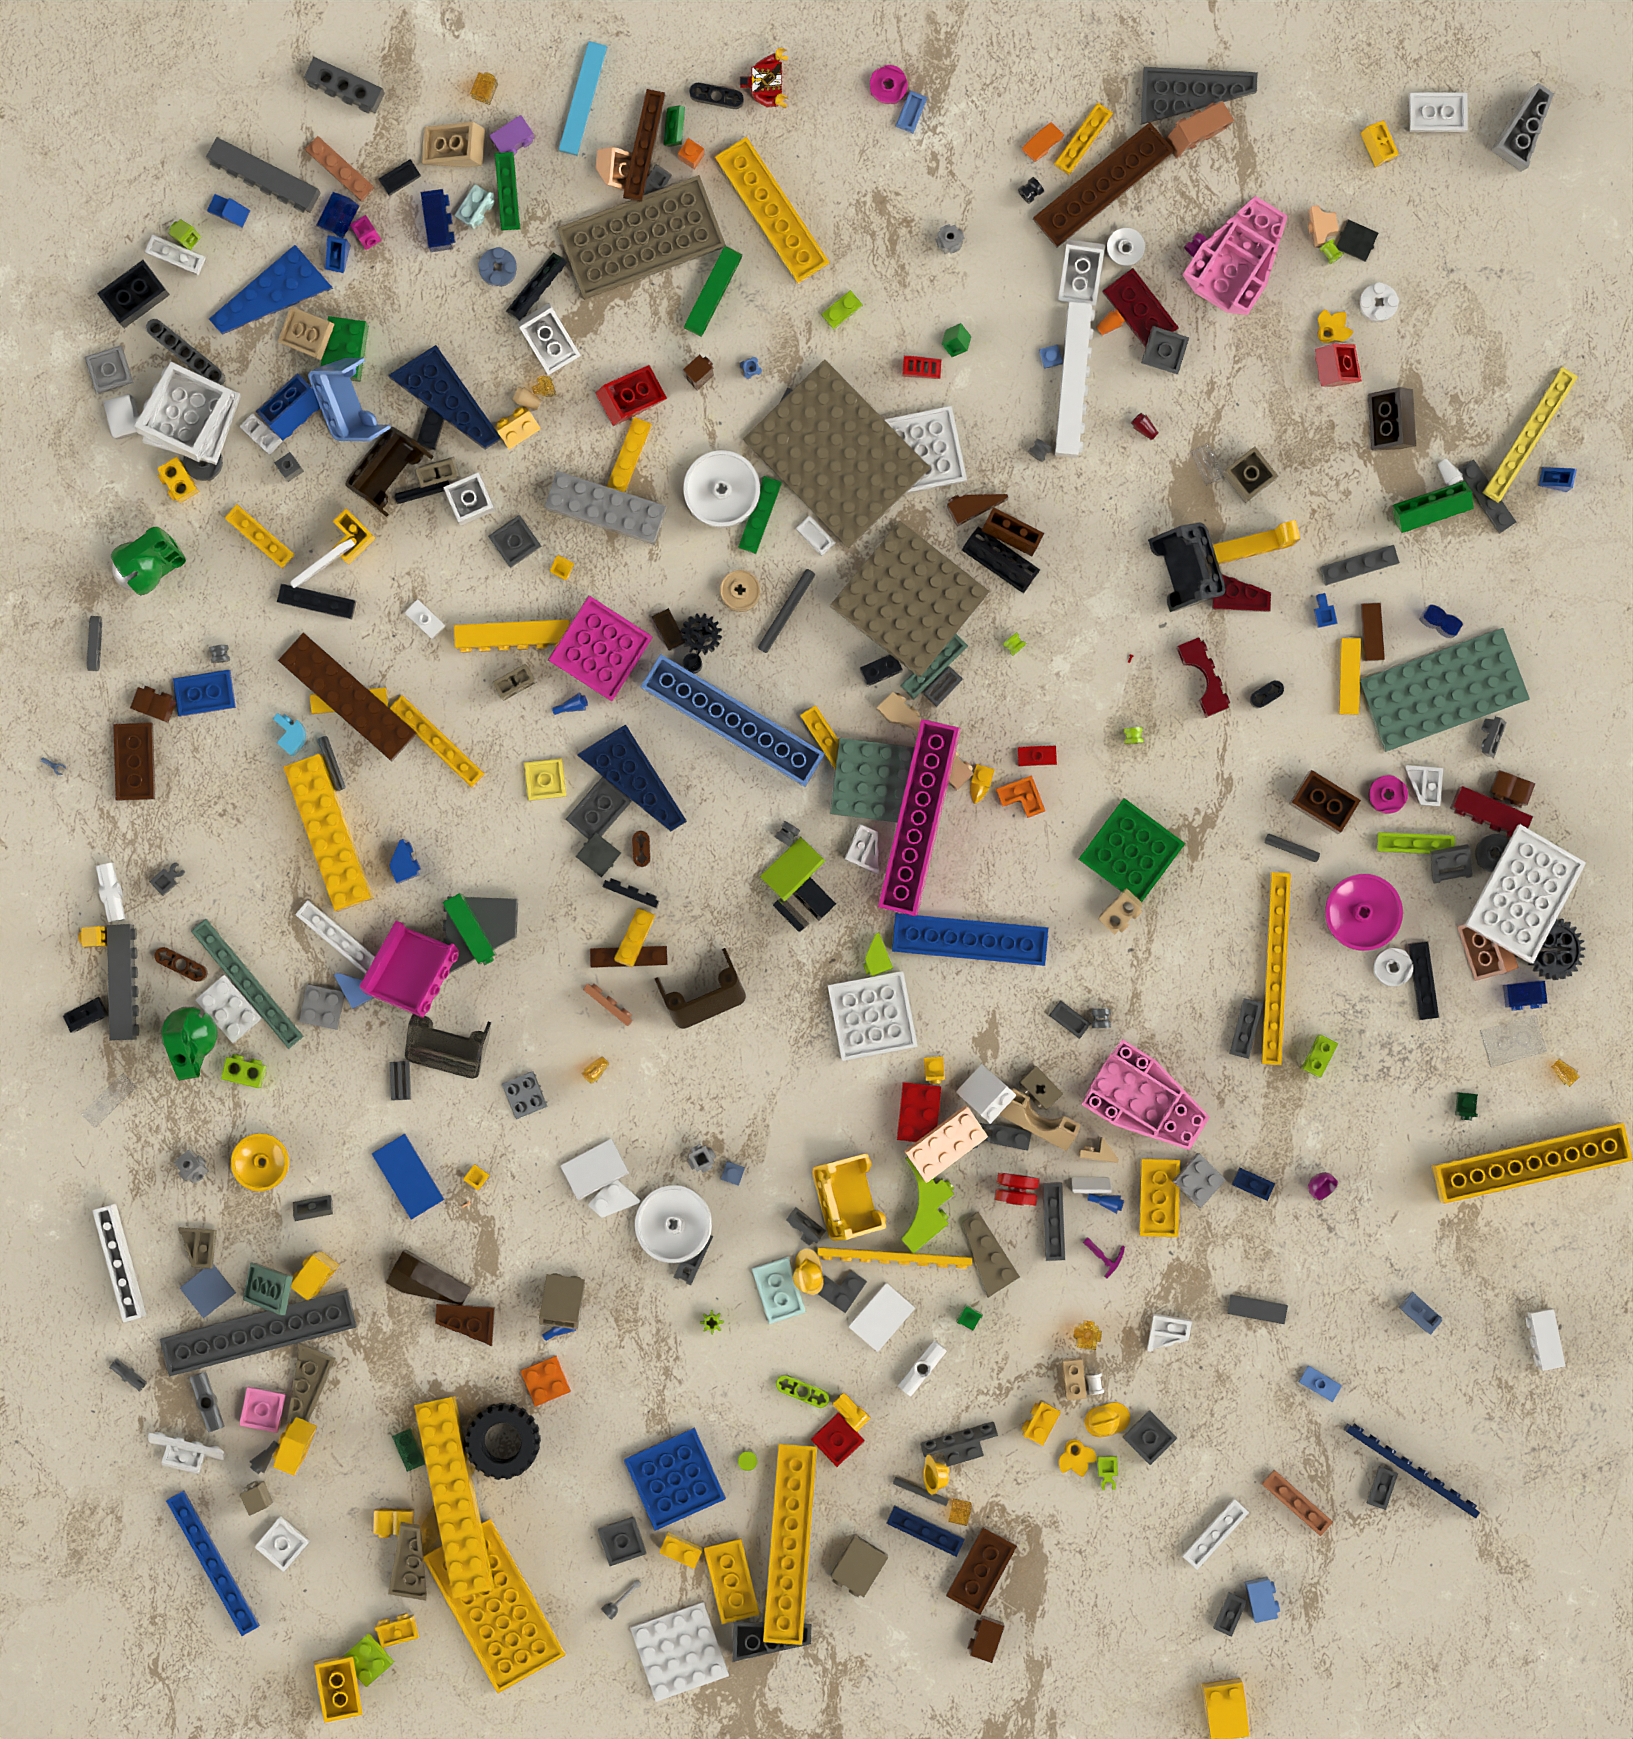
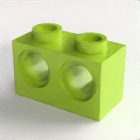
M1317 1035L1301 1069L1321 1078L1339 1043L1323 1035Z
M232 1054V1057H226L221 1080L254 1088H262L267 1067L262 1065L263 1061L252 1058L251 1061L243 1060L244 1056ZM233 1063L239 1065V1071L236 1074L231 1071ZM253 1067L258 1070L256 1078H252L249 1074L250 1069Z

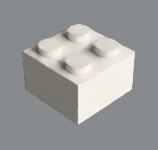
M479 472L443 487L461 526L496 511Z

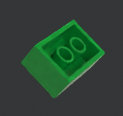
M328 316L327 321L334 323V327L321 359L320 367L344 358H364L369 329L367 322ZM363 363L356 366V374L350 377L351 381L361 382Z

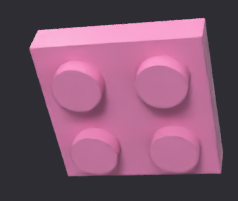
M248 1386L239 1425L278 1433L286 1394Z

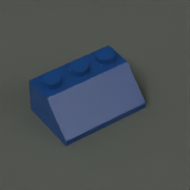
M297 373L265 402L256 413L283 441L291 436L296 428L304 424L309 416L318 411L320 405L313 388Z

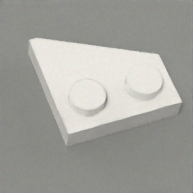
M1406 765V771L1420 805L1440 807L1443 768Z
M859 824L844 859L879 874L878 832Z
M616 1180L604 1186L588 1206L603 1218L636 1205L641 1200L619 1180Z
M1153 1314L1147 1351L1151 1352L1154 1351L1153 1349L1163 1346L1168 1347L1176 1342L1188 1341L1192 1320Z

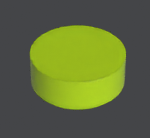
M752 1451L742 1452L738 1458L740 1468L745 1471L753 1470L757 1465L756 1454Z

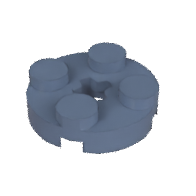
M501 247L486 251L478 263L482 279L491 286H506L516 276L517 263L514 256ZM494 264H503L501 266L502 271H494Z

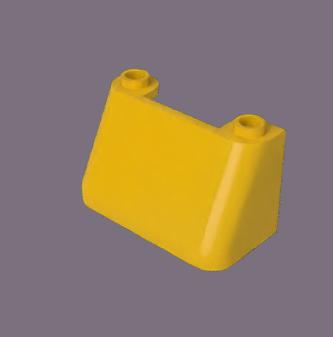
M868 1153L817 1165L812 1169L827 1233L832 1241L847 1240L887 1228L884 1213L874 1209L866 1173L870 1171L872 1166Z

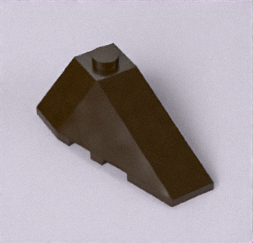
M406 1249L402 1251L386 1281L388 1285L402 1293L463 1305L472 1289Z

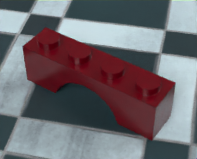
M1198 637L1177 646L1176 649L1183 666L1196 667L1205 676L1206 690L1204 695L1198 700L1205 717L1207 718L1227 710L1230 700L1228 695L1222 692V681L1219 675L1216 676L1214 673L1215 665L1212 658L1208 659L1206 654L1208 649L1204 640L1201 641Z

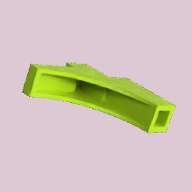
M907 1156L905 1159L916 1177L919 1198L914 1220L901 1239L914 1254L949 1224L947 1222L949 1218L942 1209L938 1211L937 1208L954 1195L952 1191L954 1187L948 1179L943 1181L941 1178L935 1183L936 1177L926 1183Z

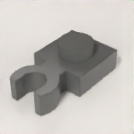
M177 862L170 866L169 872L163 869L149 881L162 896L178 884L174 880L176 877H182L185 874L184 870H181L179 873L175 872V868L179 865Z

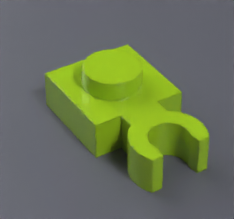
M1097 1456L1098 1477H1104L1101 1481L1102 1490H1105L1107 1482H1110L1112 1490H1115L1116 1483L1112 1476H1118L1117 1456Z

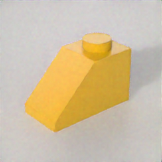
M107 927L81 928V932L78 935L79 943H82V947H107Z

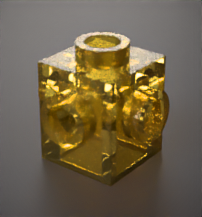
M1088 1320L1078 1323V1327L1074 1328L1073 1338L1076 1339L1075 1346L1077 1348L1096 1350L1097 1342H1101L1102 1331L1099 1330V1326L1095 1325L1094 1321ZM1087 1332H1090L1089 1337H1085Z

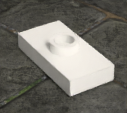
M418 599L405 612L432 640L446 627Z

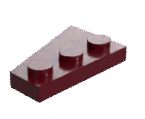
M1222 574L1225 593L1213 599L1212 610L1271 611V592Z

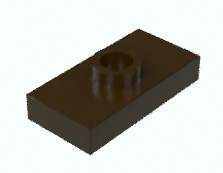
M669 608L652 616L668 651L686 643L685 640L680 639L682 634Z

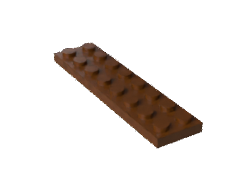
M1149 122L1034 216V222L1055 247L1058 248L1174 153L1173 148L1152 123Z
M304 632L278 660L391 762L416 736V731Z

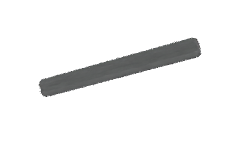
M806 569L760 642L758 649L762 652L768 653L814 579L815 573Z

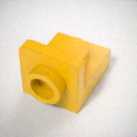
M943 1056L924 1057L925 1081H929L930 1084H941V1080H945Z

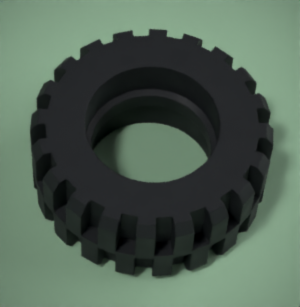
M506 1403L493 1404L479 1412L469 1425L465 1436V1450L469 1454L468 1459L470 1463L476 1466L475 1469L478 1472L482 1471L484 1476L488 1478L491 1476L496 1480L501 1478L506 1480L512 1479L514 1476L521 1475L536 1459L541 1442L540 1429L538 1424H535L534 1417L529 1415L523 1407L519 1408L516 1404L512 1403L511 1405ZM499 1423L512 1425L517 1429L521 1437L519 1451L509 1459L494 1457L489 1453L485 1445L487 1431Z

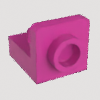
M366 215L350 224L365 250L381 241L380 236Z

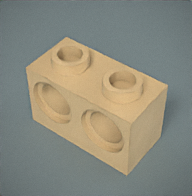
M1126 888L1100 914L1098 920L1114 935L1118 931L1122 933L1129 926L1127 922L1131 918L1136 919L1142 913L1143 903ZM1129 902L1134 908L1128 910L1124 907V903ZM1111 916H1118L1120 922H1112Z
M1081 1357L1062 1359L1065 1398L1067 1400L1087 1399L1083 1359Z

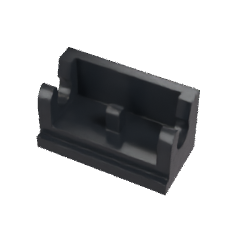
M811 877L793 893L799 902L818 921L836 905Z
M97 997L65 1013L63 1018L70 1033H75L109 1016L101 998Z

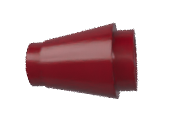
M1142 412L1131 422L1133 429L1150 440H1153L1159 433L1148 416Z

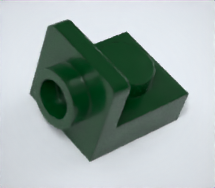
M1457 1092L1455 1115L1461 1116L1460 1120L1472 1121V1117H1478L1476 1113L1478 1094Z

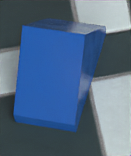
M331 235L327 236L326 270L340 273L345 272L351 247L347 239Z
M1542 467L1538 486L1568 492L1573 488L1577 469Z

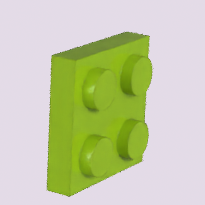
M369 1633L342 1656H353L356 1677L365 1687H368L395 1662Z

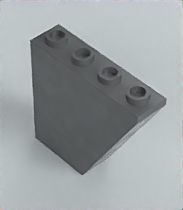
M465 897L494 950L517 938L518 899ZM447 912L446 920H443V931H446V939H443L442 942L447 945L453 943L459 950L458 959L449 970V974L475 961V958Z

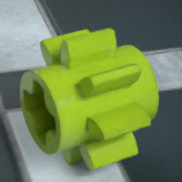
M711 1310L710 1315L703 1314V1317L706 1319L705 1321H700V1324H705L704 1332L708 1329L711 1330V1335H713L715 1329L721 1331L719 1324L724 1323L723 1320H719L721 1313L715 1315L713 1310ZM711 1317L714 1318V1321H717L714 1327L707 1323Z

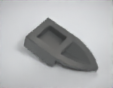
M656 164L647 177L644 195L663 189L672 174Z

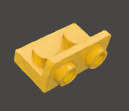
M1040 1400L1038 1404L1035 1403L1030 1413L1033 1415L1029 1421L1026 1420L1021 1430L1024 1431L1022 1433L1024 1437L1043 1446L1061 1411Z

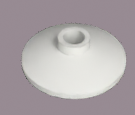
M1121 228L1113 232L1109 237L1107 252L1115 263L1122 266H1130L1142 258L1145 252V242L1141 234L1136 230ZM1128 246L1129 250L1125 252L1122 250V247Z

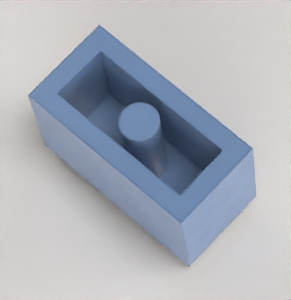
M1268 1577L1245 1581L1254 1622L1259 1623L1277 1619V1612H1280L1278 1601H1274L1273 1593H1276L1274 1582H1270Z

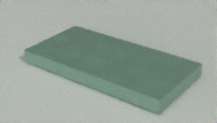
M251 1262L243 1300L276 1314L285 1315L293 1277Z

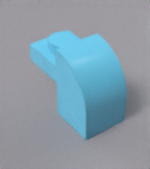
M277 713L273 720L287 731L277 744L294 757L305 744V727L298 720L292 725L293 720L285 713L283 716Z

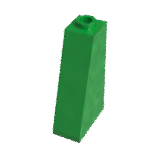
M458 893L442 902L477 963H483L485 966L493 962V957L497 954L464 894Z

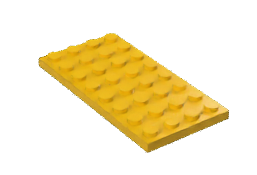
M490 1518L481 1524L494 1589L453 1599L443 1546L429 1552L423 1558L498 1694L564 1657L566 1653Z

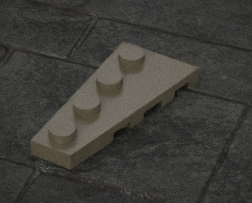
M977 1212L964 1220L962 1223L986 1295L989 1298L1020 1278L980 1213Z
M302 1343L299 1344L287 1423H293L296 1417L307 1422L310 1421L335 1362V1357Z
M401 1522L388 1591L389 1595L427 1600L421 1525Z

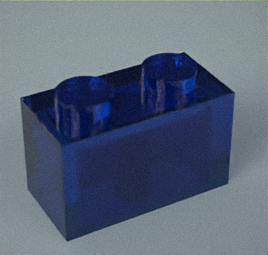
M1545 981L1503 985L1505 1008L1511 1007V1011L1523 1010V1006L1529 1005L1530 1009L1542 1008V1004H1548Z

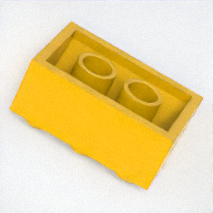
M353 1656L331 1657L314 1661L324 1723L363 1715Z

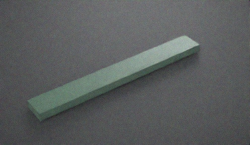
M207 919L191 930L288 1049L304 1037Z

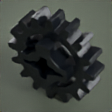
M696 613L695 619L690 616L688 622L685 621L683 623L685 628L680 630L684 634L680 639L686 640L684 647L690 646L689 652L696 650L697 655L701 651H703L704 655L708 653V650L713 652L715 650L714 646L718 647L720 644L717 640L722 639V636L718 635L722 628L716 627L719 622L713 623V616L707 619L706 613L702 617ZM699 623L697 627L690 628L693 624ZM699 631H702L704 637H700ZM706 641H712L710 644L703 646Z

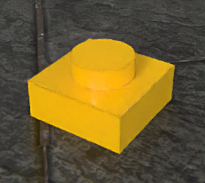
M558 554L549 572L566 581L575 563Z
M474 1164L463 1180L479 1191L490 1177V1174Z

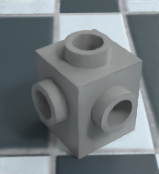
M948 224L940 228L936 243L939 249L943 250L944 254L949 252L952 254L961 249L962 240L965 238L961 229H957L956 225L950 226ZM953 235V239L950 240L947 238L948 236Z
M699 1144L691 1148L692 1153L688 1154L690 1158L687 1161L692 1170L696 1169L697 1172L701 1170L704 1173L713 1168L712 1164L715 1163L714 1158H716V1155L711 1147L707 1148L706 1145L702 1147ZM701 1154L705 1155L706 1157L705 1161L703 1162L699 1161L698 1159L699 1155Z
M187 1150L174 1162L180 1170L178 1173L184 1181L189 1180L194 1184L202 1180L204 1175L209 1172L203 1157L196 1155L190 1150Z

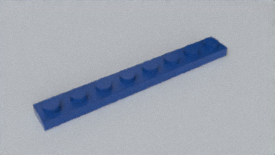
M183 1490L166 1500L241 1636L258 1628L260 1625L186 1492Z

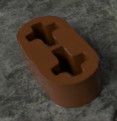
M637 831L632 838L633 861L638 867H646L651 860L650 837L645 831ZM639 834H643V837L647 838L646 841H643V848H640V843L636 841V838H639ZM640 850H643V855L647 857V860H644V864H640V861L636 860L637 857H640Z

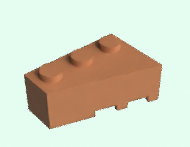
M1223 101L1218 104L1213 102L1204 111L1197 110L1191 114L1187 120L1184 117L1175 123L1176 127L1165 140L1173 148V155L1177 159L1186 149L1191 148L1192 150L1197 147V143L1205 139L1208 140L1227 129L1234 119Z

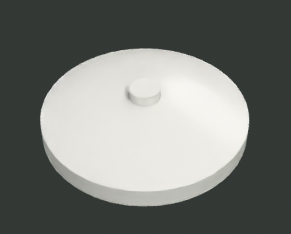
M719 450L701 456L690 466L684 479L683 490L686 504L698 520L713 527L724 528L737 525L751 515L759 500L760 483L754 467L748 460L737 453Z
M677 1185L664 1186L650 1193L639 1206L635 1219L636 1236L641 1247L654 1259L666 1263H681L698 1255L707 1244L712 1229L710 1210L703 1198L693 1190Z

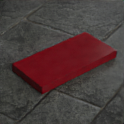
M1134 268L1102 291L1145 348L1152 326L1170 332H1175L1179 329L1178 325Z

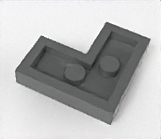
M852 1270L841 1286L824 1275L823 1288L818 1295L846 1313L867 1281Z

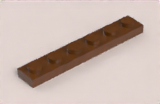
M646 90L624 189V199L639 202L643 200L666 96L665 92Z

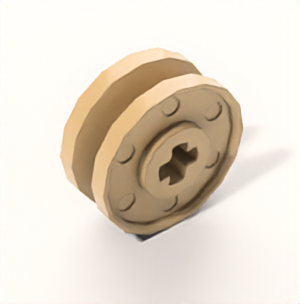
M736 570L727 574L722 580L720 587L721 598L724 604L736 612H745L754 608L761 594L756 577L744 570ZM738 587H743L745 592H742L743 595H738V592L735 590H738Z

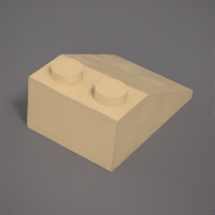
M474 122L425 127L422 164L451 167L482 166L485 129Z

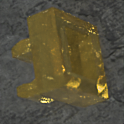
M543 375L537 378L539 384L532 387L534 394H542L545 397L557 395L551 377Z

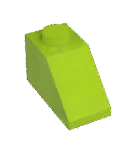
M179 219L178 222L175 221L169 228L168 234L190 251L201 238L195 228L182 219Z
M879 932L875 934L866 954V963H863L866 974L870 973L871 977L893 969Z

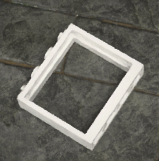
M170 362L169 366L163 369L160 382L154 385L151 398L145 401L142 414L137 416L134 422L135 429L138 434L199 462L235 397L232 390ZM174 374H178L221 395L193 447L146 426Z

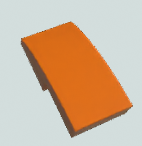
M1050 122L1022 147V150L1036 162L1048 153L1049 148L1062 140L1064 134Z

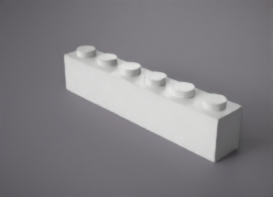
M113 1204L92 1210L123 1323L146 1316V1311L117 1205Z

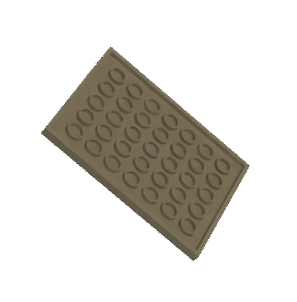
M825 359L743 438L753 451L848 549L931 469Z

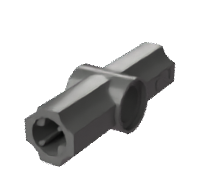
M203 1372L189 1377L197 1399V1407L202 1413L208 1433L225 1427L217 1405V1397L213 1393L207 1373ZM204 1397H208L211 1400L210 1407H206L203 1404Z

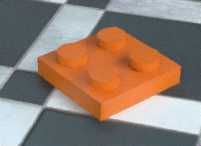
M557 1355L520 1371L535 1407L571 1392Z

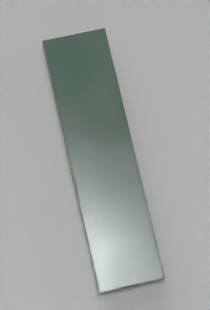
M955 634L923 675L919 678L913 673L900 685L901 688L914 700L968 645Z

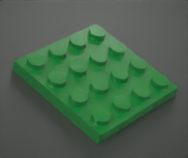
M1123 798L1078 860L1121 892L1127 888L1135 897L1143 902L1186 843L1127 799Z

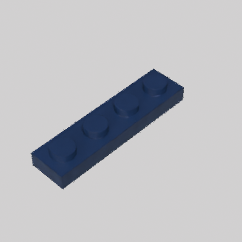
M895 1505L886 1524L957 1557L965 1540L963 1537Z

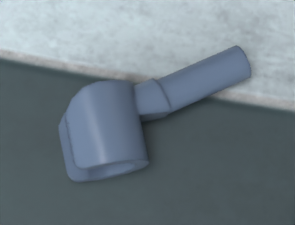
M44 757L41 759V762L53 768L57 775H63L57 771V768L62 766L66 769L64 764L53 763Z

